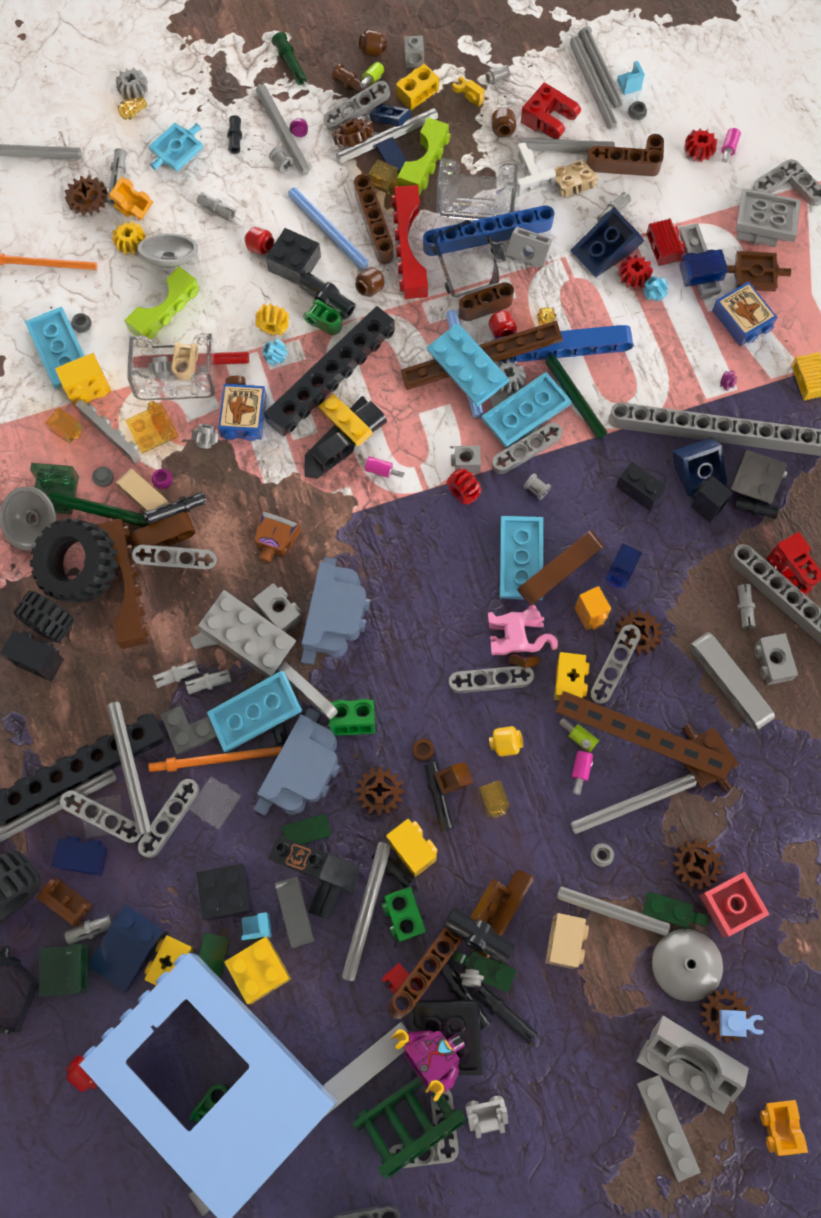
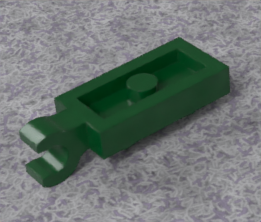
M647 892L643 915L683 928H689L690 922L705 927L709 920L707 915L692 912L694 906L692 904Z
M455 951L452 957V961L465 966L466 969L480 971L479 975L484 976V981L482 982L508 993L516 973L515 969L490 958L486 959L472 951L470 957Z

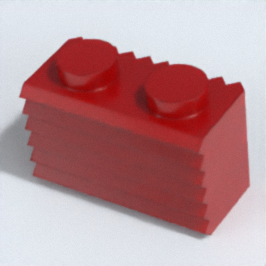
M671 218L650 223L646 232L658 266L681 261L683 253H685V244L679 240L678 227L673 225Z

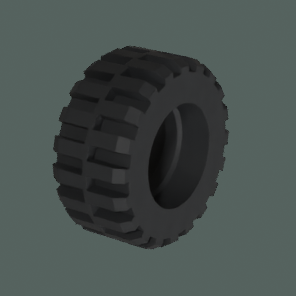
M65 518L61 521L52 522L50 524L51 528L45 527L41 531V537L37 536L35 540L36 546L31 550L33 559L30 560V567H33L34 570L31 571L33 579L38 580L36 585L39 589H43L44 593L49 597H54V599L80 603L89 602L93 598L100 597L103 594L102 590L107 591L110 587L109 582L114 580L116 575L114 574V569L118 568V562L115 561V557L118 554L117 549L112 547L115 544L113 539L108 537V533L104 529L86 521ZM80 542L85 552V564L81 573L73 580H69L64 571V557L67 550L73 544Z
M15 850L0 855V924L23 907L42 885V876L22 852Z

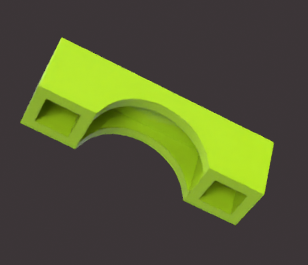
M427 117L420 131V144L427 152L419 160L404 163L398 175V187L418 185L419 196L422 189H426L429 181L428 177L430 174L433 175L436 161L441 159L443 147L449 143L451 137L449 124Z
M180 266L165 279L169 292L162 304L153 308L137 307L124 320L128 330L145 344L150 339L155 338L158 331L163 326L168 325L171 318L177 312L182 311L185 304L190 299L195 298L200 290L197 279Z

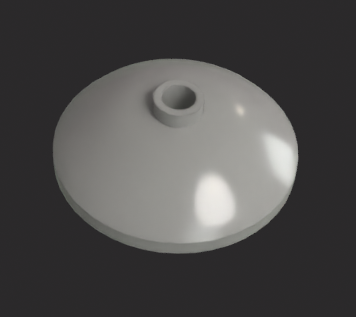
M171 233L157 234L143 239L138 245V253L141 258L150 264L163 268H175L192 261L198 254V245L193 239L184 235Z
M34 487L14 489L5 497L0 508L2 532L13 546L21 550H32V548H35L37 536L41 537V531L45 527L51 528L50 524L56 521L52 502L45 493Z
M678 929L665 935L656 945L652 956V970L658 985L669 996L681 1001H698L706 998V995L712 994L718 987L723 973V961L719 949L708 936L693 929ZM688 960H692L694 962L693 969L688 968Z

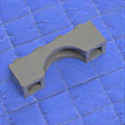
M665 1016L661 1017L651 1032L646 1049L666 1062L674 1058H682L694 1063L706 1075L711 1090L733 1103L745 1088L749 1068Z

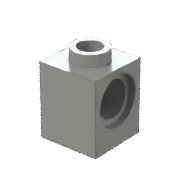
M423 36L404 37L406 68L420 67L424 64Z
M480 445L455 446V452L451 454V467L455 466L456 471L459 468H464L471 473H480ZM468 458L470 461L463 462L460 459Z

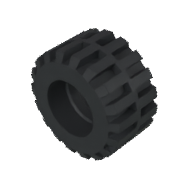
M28 590L13 611L15 617L26 626L56 643L61 642L75 622L73 617L62 607L40 593Z

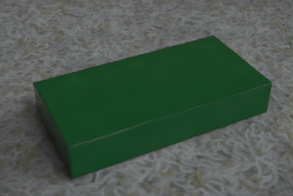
M326 814L282 826L286 839L303 845L332 836Z

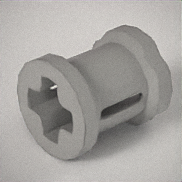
M281 146L273 148L269 154V159L279 166L282 173L292 168L294 161L284 153V149Z
M534 473L523 487L525 490L529 489L537 495L538 500H542L549 492L551 485H546Z

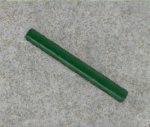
M554 355L548 357L546 365L597 439L604 438L607 435V430L561 363Z
M54 491L50 492L48 497L54 505L114 520L122 519L123 522L141 527L148 526L144 520V514Z

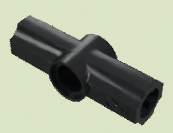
M310 272L302 275L298 283L299 288L310 294L314 299L320 300L329 307L339 311L340 316L344 319L349 318L356 308L355 303L342 295L331 282L325 283Z
M456 908L452 909L443 927L464 939L468 947L478 952H485L500 963L506 964L514 951L515 945L496 934L489 924L481 920H474Z

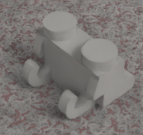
M494 1096L489 1099V1102L481 1104L478 1101H470L465 1105L470 1132L475 1131L476 1138H481L482 1133L500 1130V1134L505 1133L504 1124H509L503 1097Z

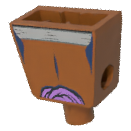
M262 510L254 541L256 548L262 550L258 559L270 564L274 555L285 557L301 533L300 522Z

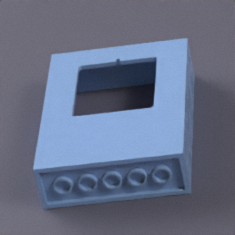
M183 953L174 962L175 967L169 973L167 971L164 972L156 980L158 985L151 992L149 990L144 992L138 999L139 1004L133 1010L131 1008L128 1009L120 1017L121 1023L115 1029L113 1027L108 1029L101 1037L103 1041L97 1047H91L83 1055L85 1060L80 1066L217 1218H232L338 1101L198 955L192 953L185 955ZM186 999L249 1064V1069L191 1131H188L126 1063L127 1059L154 1032L151 1027L154 1025L158 1028Z

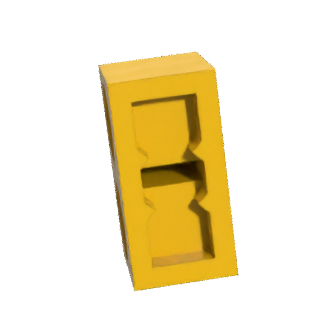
M425 64L415 68L412 73L400 79L396 84V97L410 111L439 91V77Z

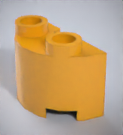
M121 176L109 194V199H113L115 202L113 206L129 218L132 215L138 221L142 220L154 201L145 192H137L133 188V183Z
M796 1100L767 1103L765 1110L760 1111L762 1125L767 1128L768 1137H766V1145L768 1151L775 1152L777 1156L808 1153L805 1137L800 1128V1116Z

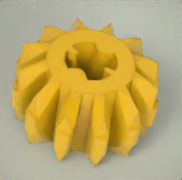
M124 221L122 226L117 224V230H112L113 244L119 252L123 251L125 255L131 252L135 255L139 243L146 238L145 231H143L139 224H135L133 221L129 224Z
M271 303L269 305L263 304L261 308H258L255 315V326L260 328L261 332H266L267 335L272 334L273 336L276 334L282 335L283 332H286L289 326V313L285 312L284 308H279L278 305L273 306Z

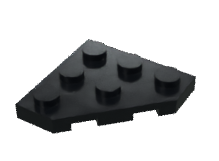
M419 1000L408 1013L409 1027L413 1031H440L446 1040L456 1033L459 1034L465 1046L455 1052L459 1057L458 1075H483L484 1059L479 1000Z

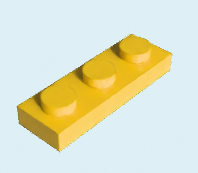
M334 393L318 406L320 411L357 447L373 434L372 430Z

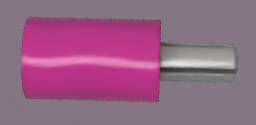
M730 128L727 131L721 152L724 154L722 158L723 163H728L730 156L736 152L741 136V131L737 128Z
M371 456L366 461L365 471L387 478L390 475L403 478L405 475V471L393 468V463Z
M577 751L571 777L575 780L573 794L580 795L583 782H588L590 769L593 764V754Z

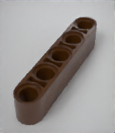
M359 174L354 179L355 197L376 259L381 264H389L394 258L393 242L371 178L366 174Z
M590 530L522 584L517 591L532 606L599 552L605 545Z
M446 928L442 929L389 1000L387 1011L391 1017L401 1019L413 1009L463 939L461 937L453 935ZM437 945H441L445 949L446 954L440 953ZM424 963L432 967V973L424 969ZM410 982H415L419 987V991L412 990ZM396 1000L404 1003V1011L396 1007Z

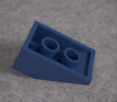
M613 207L570 251L595 277H598L631 255L645 240Z
M125 904L109 927L88 966L120 990L127 993L154 954L159 941L162 938L164 939L168 932L133 907Z

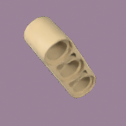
M129 469L116 482L120 490L143 511L152 510L169 503L133 469Z

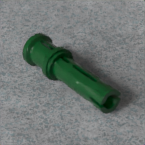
M278 32L272 37L271 42L278 49L279 57L285 60L297 85H303L305 83L302 78L307 82V76L294 55V48L287 41L286 33Z

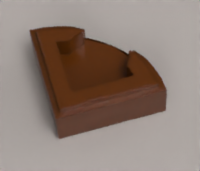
M519 654L509 655V663L528 668L539 665L540 657L530 654L528 658L519 656Z

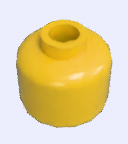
M514 726L495 729L493 737H489L491 750H495L499 757L518 754L520 748H523L521 731H517Z

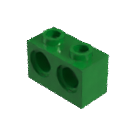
M336 700L335 702H330L338 711L329 720L330 730L334 736L375 734L374 700ZM367 714L365 717H360L359 715ZM345 715L343 718H338L337 716Z
M411 887L384 896L386 902L382 903L386 917L391 915L393 924L389 927L393 939L398 938L401 943L426 934ZM397 898H401L406 902L405 908L401 911L395 910L392 906L393 901ZM406 920L411 921L414 926L412 932L408 934L400 930L401 923Z

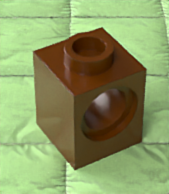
M466 762L451 765L434 774L443 795L474 783Z

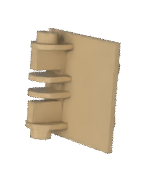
M584 160L555 168V182L561 187L558 190L560 197L564 196L566 198L574 195V193L578 194V189L580 192L593 189L597 185L596 179H599V176Z

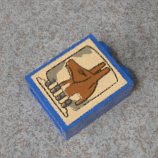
M749 281L717 299L712 309V312L739 346L745 343L750 344L762 333L767 334L772 331L778 318Z
M224 384L218 426L221 437L228 440L242 438L247 441L262 440L267 400L265 386Z

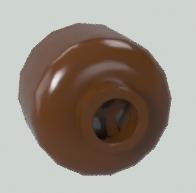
M366 29L360 34L358 47L363 55L378 57L382 51L386 50L387 40L384 39L381 31Z
M499 108L492 114L491 124L494 134L504 138L509 137L515 132L516 118L511 109Z
M374 267L365 269L356 277V290L365 297L374 296L384 288V275Z

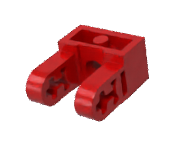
M543 82L522 107L520 123L535 132L539 130L552 139H559L565 132V126L561 121L549 115V113L551 114L555 111L569 120H575L581 113V107L573 99Z
M800 532L778 543L766 558L767 562L793 585H804V589L801 588L799 590L805 595L821 580V571L808 554L811 548ZM807 574H814L813 579L807 576Z

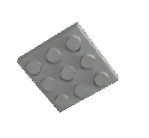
M743 188L735 230L763 237H772L782 241L795 242L801 200Z

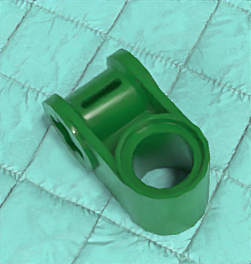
M315 299L310 310L303 314V318L308 324L328 334L336 335L342 330L339 311L329 307L320 300Z
M224 1083L211 1087L194 1109L189 1120L199 1123L218 1102L214 1098L215 1090L220 1089L226 1094L230 1087Z

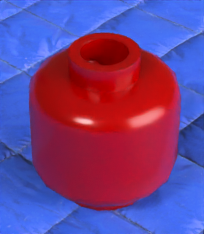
M252 227L244 237L248 251L259 255L268 254L274 245L272 233L259 227Z
M508 311L496 312L489 319L488 326L495 339L517 332V324L512 314Z
M77 1055L65 1069L67 1072L66 1080L80 1092H84L88 1088L93 1090L97 1086L80 1066L85 1060L83 1055Z

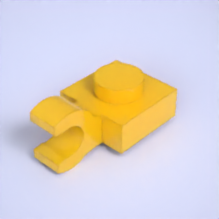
M460 76L458 78L460 85L452 84V90L455 93H465V98L469 102L474 103L478 107L484 103L485 89L472 80L467 82L465 78Z

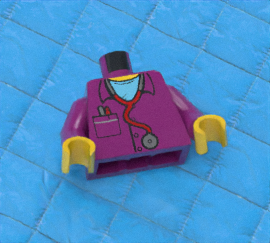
M399 1029L391 1036V1039L396 1038L399 1040L395 1045L396 1049H401L404 1045H407L404 1047V1056L427 1088L426 1093L430 1092L431 1094L434 1092L436 1094L433 1098L434 1101H438L441 1094L454 1086L459 1073V1057L455 1052L465 1046L459 1034L456 1033L446 1040L440 1031L405 1032Z

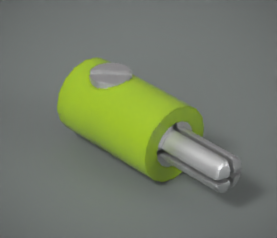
M373 63L363 74V81L360 83L361 88L364 89L367 86H371L381 78L384 73V67L381 63Z
M565 718L561 719L559 724L570 732L568 737L588 753L600 741L580 724H577L575 727Z

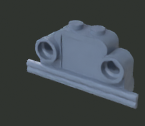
M324 557L323 562L319 564L302 640L304 650L301 663L314 665L317 652L326 653L331 657L344 655L348 648L347 640H356L360 635V631L364 632L366 619H363L364 611L368 612L370 599L366 598V591L360 586L357 573L352 569L336 567L337 559Z
M309 708L305 716L300 715L257 793L260 798L253 809L254 811L266 816L273 804L283 809L287 814L297 815L304 810L306 801L315 803L320 797L324 798L330 788L327 784L331 777H336L340 766L334 752L337 748L336 737L331 730L316 723L321 713Z

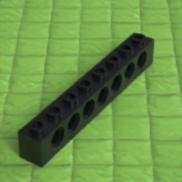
M376 306L264 412L266 422L283 437L287 433L293 432L297 424L302 419H306L316 405L319 406L323 403L325 397L339 387L341 381L349 378L358 365H362L372 352H376L386 338L392 337L395 332V320ZM344 357L350 358L348 360H343ZM331 370L336 371L335 373H328ZM316 384H322L320 387L314 386ZM303 397H307V398H308L307 400H304V401L300 400V399L303 398ZM287 411H294L292 414H285Z
M153 713L141 715L131 725L125 724L133 758L168 741L158 719ZM139 731H144L143 738L135 740V734ZM114 733L99 737L96 740L97 742L90 746L85 745L78 748L76 753L69 757L63 756L56 760V764L50 767L46 766L35 771V775L29 778L24 777L14 783L15 785L8 789H0V824L5 825L108 769L113 770L121 766L119 753L115 751L116 740ZM103 752V758L95 762V755ZM82 762L83 768L81 771L74 772L75 765ZM62 773L61 781L54 783V777ZM38 784H41V791L37 794H34V787ZM20 795V802L13 805L14 797Z

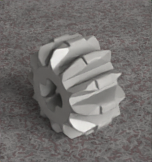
M134 67L131 70L126 68L125 72L120 71L119 76L116 77V88L123 99L127 98L131 101L135 98L138 101V97H144V94L148 92L147 77H145L141 70H136Z
M509 359L506 361V364L501 361L498 363V367L507 377H510L509 382L499 389L500 394L504 390L507 391L508 395L511 394V390L515 393L519 391V388L524 386V380L526 379L523 366H518L517 360L512 364Z

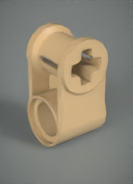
M176 341L174 345L172 370L177 380L181 383H188L194 377L199 353L197 343L188 345ZM187 368L184 372H179L181 369Z

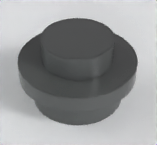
M641 101L633 102L628 108V115L633 120H642L647 114L646 105Z
M78 313L73 316L71 325L74 331L85 333L91 328L92 321L89 316Z
M107 467L97 468L92 475L93 482L99 487L109 486L114 478L112 471Z

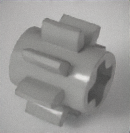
M168 356L152 358L153 363H148L149 373L154 374L155 379L170 378V372H173L172 361H168Z
M199 424L198 428L192 431V440H196L197 447L208 449L212 447V444L215 445L217 443L218 433L214 432L212 425Z

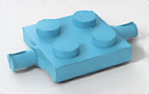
M175 122L148 146L149 150L157 156L150 163L152 169L156 170L162 164H166L177 172L203 149V145L194 135L201 130L200 125L195 123L190 129H186Z

